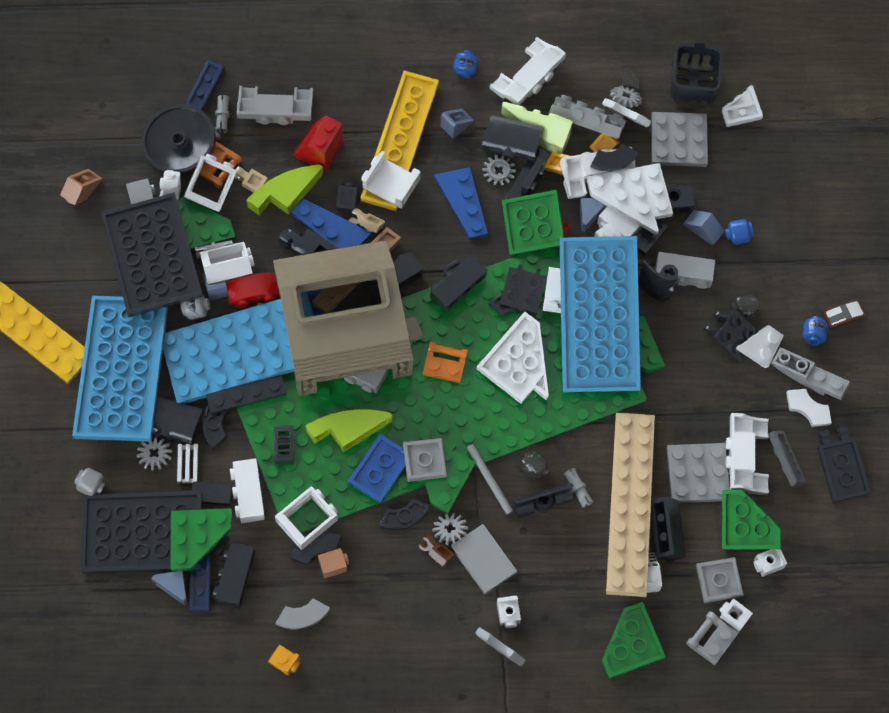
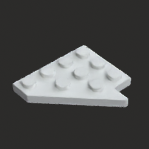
M660 163L587 176L586 180L591 197L655 235L659 232L656 219L673 215Z
M526 312L520 316L477 366L479 372L521 404L533 390L546 400L549 396L540 323Z

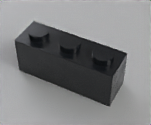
M411 251L407 254L399 255L393 262L399 290L423 276V268ZM377 280L364 281L363 288L376 305L381 302Z
M470 255L468 258L465 257L458 263V267L454 271L451 269L446 273L445 279L440 283L436 282L431 287L430 299L447 313L487 277L488 270L473 255Z
M667 496L651 500L657 558L669 562L686 558L679 500Z
M233 542L230 543L229 548L226 547L223 557L226 559L225 565L220 567L218 578H221L220 583L215 586L213 597H216L217 604L240 609L255 555L254 547Z

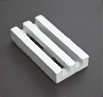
M178 444L177 482L178 484L197 482L198 444ZM183 450H186L185 479H182ZM190 450H194L193 479H189Z

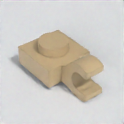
M240 167L236 168L237 172L234 178L243 181L242 186L253 193L268 181L267 177L253 169L248 173Z
M360 209L352 211L353 214L357 215L358 219L354 217L349 219V222L353 224L360 223L367 231L375 233L381 230L385 223L384 220L370 213L365 214Z

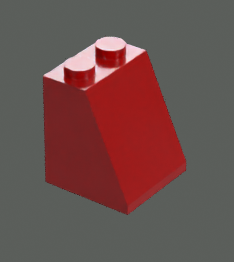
M328 116L321 118L310 126L293 157L310 166L321 165L323 172L326 173L343 144L342 123Z

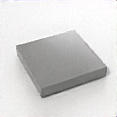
M442 438L403 442L408 482L447 477Z
M735 557L696 564L704 603L744 596Z

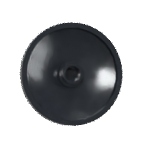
M186 104L172 105L158 111L147 122L142 134V149L148 162L156 170L162 173L172 170L180 172V175H185L195 171L202 155H212L216 144V133L211 120L202 110Z

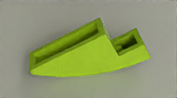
M321 165L306 166L276 176L258 188L247 199L248 208L260 216L267 206L273 203L289 215L323 176V167Z
M348 410L324 416L305 426L306 432L314 444L331 434L341 450L345 452L392 423L393 416L389 412L378 410Z

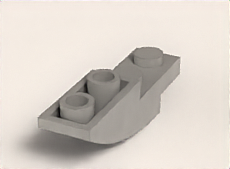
M781 347L772 361V365L785 375L823 396L826 393L842 400L850 386V381L815 366V362Z

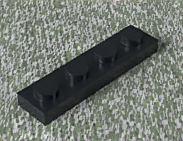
M279 375L206 395L211 415H215L287 394L282 376Z

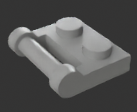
M709 611L706 615V620L695 635L688 639L686 644L710 663L716 665L738 632L719 619L716 614ZM714 624L717 626V629L702 647L699 645L700 640L711 625Z

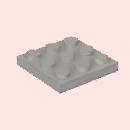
M652 112V164L707 167V114Z
M725 443L667 445L671 498L679 500V503L722 501V490H730L728 468L725 465Z

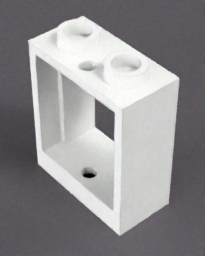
M210 154L202 155L184 197L219 212L237 170L233 169L234 165L224 161L223 164L217 162V158ZM204 162L230 173L217 203L192 192Z
M244 242L200 252L208 284L252 274L251 267L255 266L250 247L246 248Z
M312 486L275 516L278 525L301 550L338 520L336 508L331 503L328 505L323 500L325 497L319 489L315 491ZM312 498L329 518L304 538L288 520V517Z

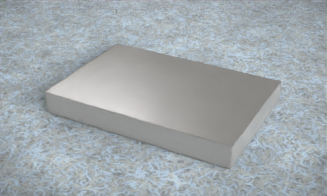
M484 524L462 538L463 541L460 542L458 540L455 545H451L452 550L484 595L517 573L513 564Z

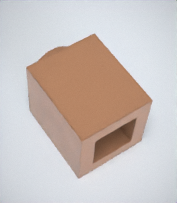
M341 548L318 555L324 579L347 572L346 565H349V560L346 553L342 554Z

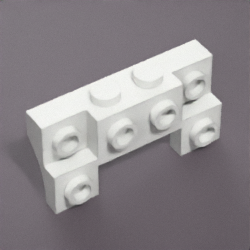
M536 37L535 41L525 49V53L532 58L514 75L513 80L501 73L500 77L490 85V89L502 99L506 97L513 104L520 105L527 97L530 98L533 94H537L545 81L549 82L554 75L553 70L565 59L566 53L557 46L549 45Z
M603 149V150H601V151L612 152V151H615V150H617V149H614V150ZM585 152L581 155L563 157L561 159L560 166L565 178L563 184L568 199L587 195L585 186L587 176L608 173L607 171H600L590 167L597 152ZM635 160L626 168L613 170L611 172L635 168Z
M731 413L730 436L726 438L725 445L726 449H729V456H726L725 465L726 468H729L730 490H743L748 492V494H769V474L754 473L755 439H768V419L751 417L742 413Z

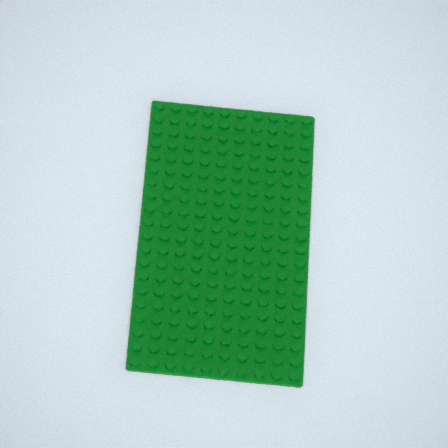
M560 247L520 254L485 267L488 270L487 277L447 313L430 299L431 287L401 298L405 319L411 316L416 317L423 333V338L416 342L410 341L413 355L412 375L393 379L392 369H388V375L377 394L374 392L368 393L361 388L362 386L356 383L353 385L346 382L344 378L317 382V393L298 396L295 374L291 372L281 375L287 395L237 408L277 512H281L311 486L315 491L319 489L325 497L323 500L328 505L331 503L338 511L337 519L380 504L348 484L349 478L380 434L402 448L403 442L419 441L423 439L424 435L431 439L442 438L444 446L471 460L473 458L467 447L473 444L484 463L644 403L647 397L641 384V391L563 392L561 313L543 311L549 267L560 269ZM519 264L522 265L521 270L536 273L537 269H540V275L546 276L540 299L542 305L538 308L537 313H533L531 317L540 323L549 394L546 400L533 390L522 404L477 370L479 363L523 314L514 312L501 317L488 305L491 300L502 295L509 267L517 269ZM430 341L436 342V345L454 349H468L460 383L423 375ZM434 352L433 355L434 357L457 362L460 360V357ZM348 410H378L389 412L393 416L392 423L345 452L341 450L331 434L314 444L307 434L305 426L324 416ZM294 426V465L274 464V427ZM278 432V435H290V432ZM278 439V442H290V439ZM278 446V449H290V446ZM278 453V456L290 455V453ZM405 467L382 503L424 487V481L408 482ZM311 498L288 517V520L302 534L317 528L329 517Z

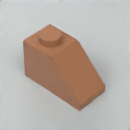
M90 169L83 170L68 176L60 195L68 203L77 205L89 197L103 178Z

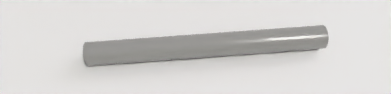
M471 444L467 447V450L476 462L506 515L511 513L513 509L475 446Z

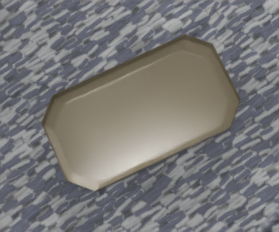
M416 317L406 318L410 341L416 342L421 340L423 333Z

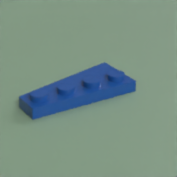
M470 167L435 174L434 179L436 183L440 186L441 192L448 200L468 239L474 240L488 237Z
M305 199L291 211V214L304 226L339 249L363 245L372 236L371 232Z

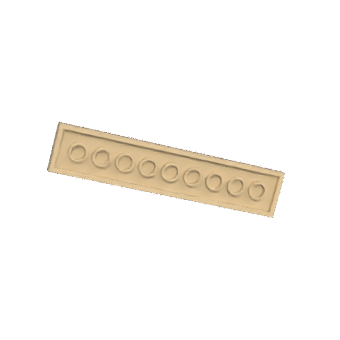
M616 413L606 594L647 596L655 415Z

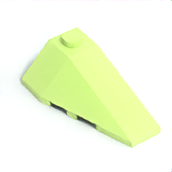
M503 102L501 113L505 117L544 127L539 145L550 152L563 153L570 139L573 121L552 113L549 116L542 115L540 110L536 109L530 112L523 106Z

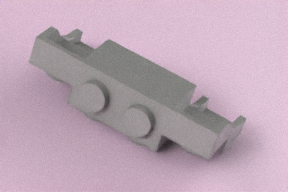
M239 86L237 119H256L257 123H278L280 125L293 124V120L311 121L313 88H310V90H299L297 87H294L293 97V95L258 94V86H255V88H242V86Z
M563 94L561 97H556L554 104L550 108L549 114H556L573 121L574 124L617 139L620 138L627 120L623 119L624 115L615 112L613 115L605 114L604 109L598 107L594 109L588 108L587 103L581 101L575 103L571 101L572 97Z

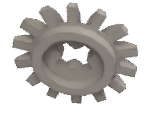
M619 86V88L614 87L610 91V96L613 97L612 100L624 107L630 106V108H633V105L638 107V104L641 105L642 98L640 94L633 89L629 90V87L625 89L623 86Z
M494 155L495 160L489 157L490 163L484 162L487 168H482V171L487 172L483 176L490 177L487 182L495 180V186L497 181H500L501 186L504 185L503 180L510 183L508 178L513 179L514 176L511 173L516 172V169H511L515 166L514 163L509 164L511 159L508 158L505 161L504 156L498 159L497 155ZM497 167L499 169L502 167L503 174H495L496 170L494 168Z
M158 437L154 438V442H149L148 444L143 441L141 442L144 448L137 449L142 452L137 455V458L142 457L139 463L145 462V469L151 465V471H154V466H158L160 470L162 469L160 464L168 465L165 459L171 460L172 457L168 456L167 453H172V450L166 449L170 444L163 445L165 441L163 438L159 442H157ZM151 449H153V450L158 449V450H159V451H158V455H159V456H158V457L153 456V457L151 458V457H150V455H151L150 450H151Z
M446 513L445 520L442 517H438L441 523L434 522V525L438 526L433 529V532H438L434 537L436 539L440 536V543L446 540V545H449V541H452L453 545H455V540L458 539L461 542L463 540L460 536L467 535L463 531L468 530V526H463L467 522L466 520L459 521L462 518L461 515L455 519V513H452L451 518ZM450 524H453V528L456 529L452 530L451 533H448L445 527H449Z

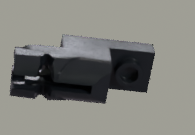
M287 227L278 239L280 241L279 244L286 249L291 246V252L298 256L339 249L310 229L303 235Z

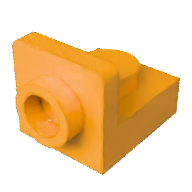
M602 133L592 143L590 148L594 152L603 149L613 150L620 142L617 138Z
M552 152L545 165L546 170L563 175L560 161L563 157H569V155Z
M281 645L278 646L268 661L288 676L291 672L295 673L301 664L298 654H293Z

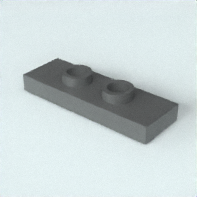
M784 431L770 432L768 436L774 447V453L779 458L782 471L787 476L790 485L802 486L806 484L807 481Z

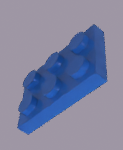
M380 434L349 478L348 484L381 504L406 467L404 449Z

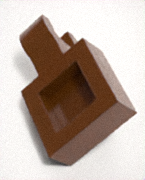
M426 535L423 538L427 544L424 542L419 544V548L422 551H429L428 554L441 566L446 565L456 555L443 543H437L430 535Z

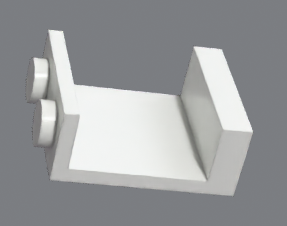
M381 151L379 156L373 158L370 170L364 172L361 180L365 190L402 209L420 181L421 171L414 168L410 173L386 160L385 152Z

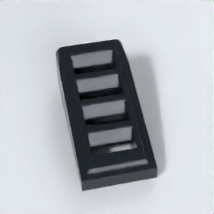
M294 426L274 427L275 465H294ZM278 432H290V435H278ZM278 439H290V442H278ZM278 446H290V449H278ZM278 453H290V455L278 456Z

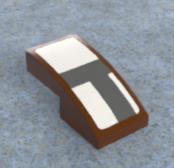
M858 299L834 306L821 313L829 329L844 326L848 322L860 320L866 316Z

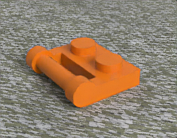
M216 142L212 156L217 158V162L222 164L228 157L231 159L229 163L234 165V167L241 163L242 158ZM205 163L199 175L220 189L230 173L222 171L216 177L214 173L218 168Z
M430 341L423 375L460 383L468 349H454L436 345V342ZM434 352L460 357V360L457 362L434 357L433 355Z

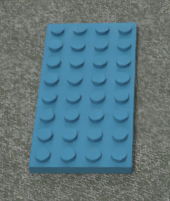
M637 236L559 238L563 392L641 391Z
M307 292L301 293L305 317L314 316ZM280 299L167 332L164 336L163 351L177 403L187 404L207 398L206 395L294 372Z
M92 296L72 434L74 439L152 441L168 307L128 317L123 297Z

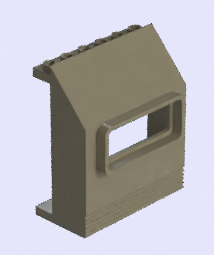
M386 240L273 260L298 396L317 393V382L387 369H392L393 379L412 375L413 355L396 271ZM370 280H377L381 304L305 317L300 295L303 292Z

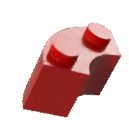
M275 273L246 275L226 283L229 303L240 308L247 307L249 304L256 302H272L280 296Z

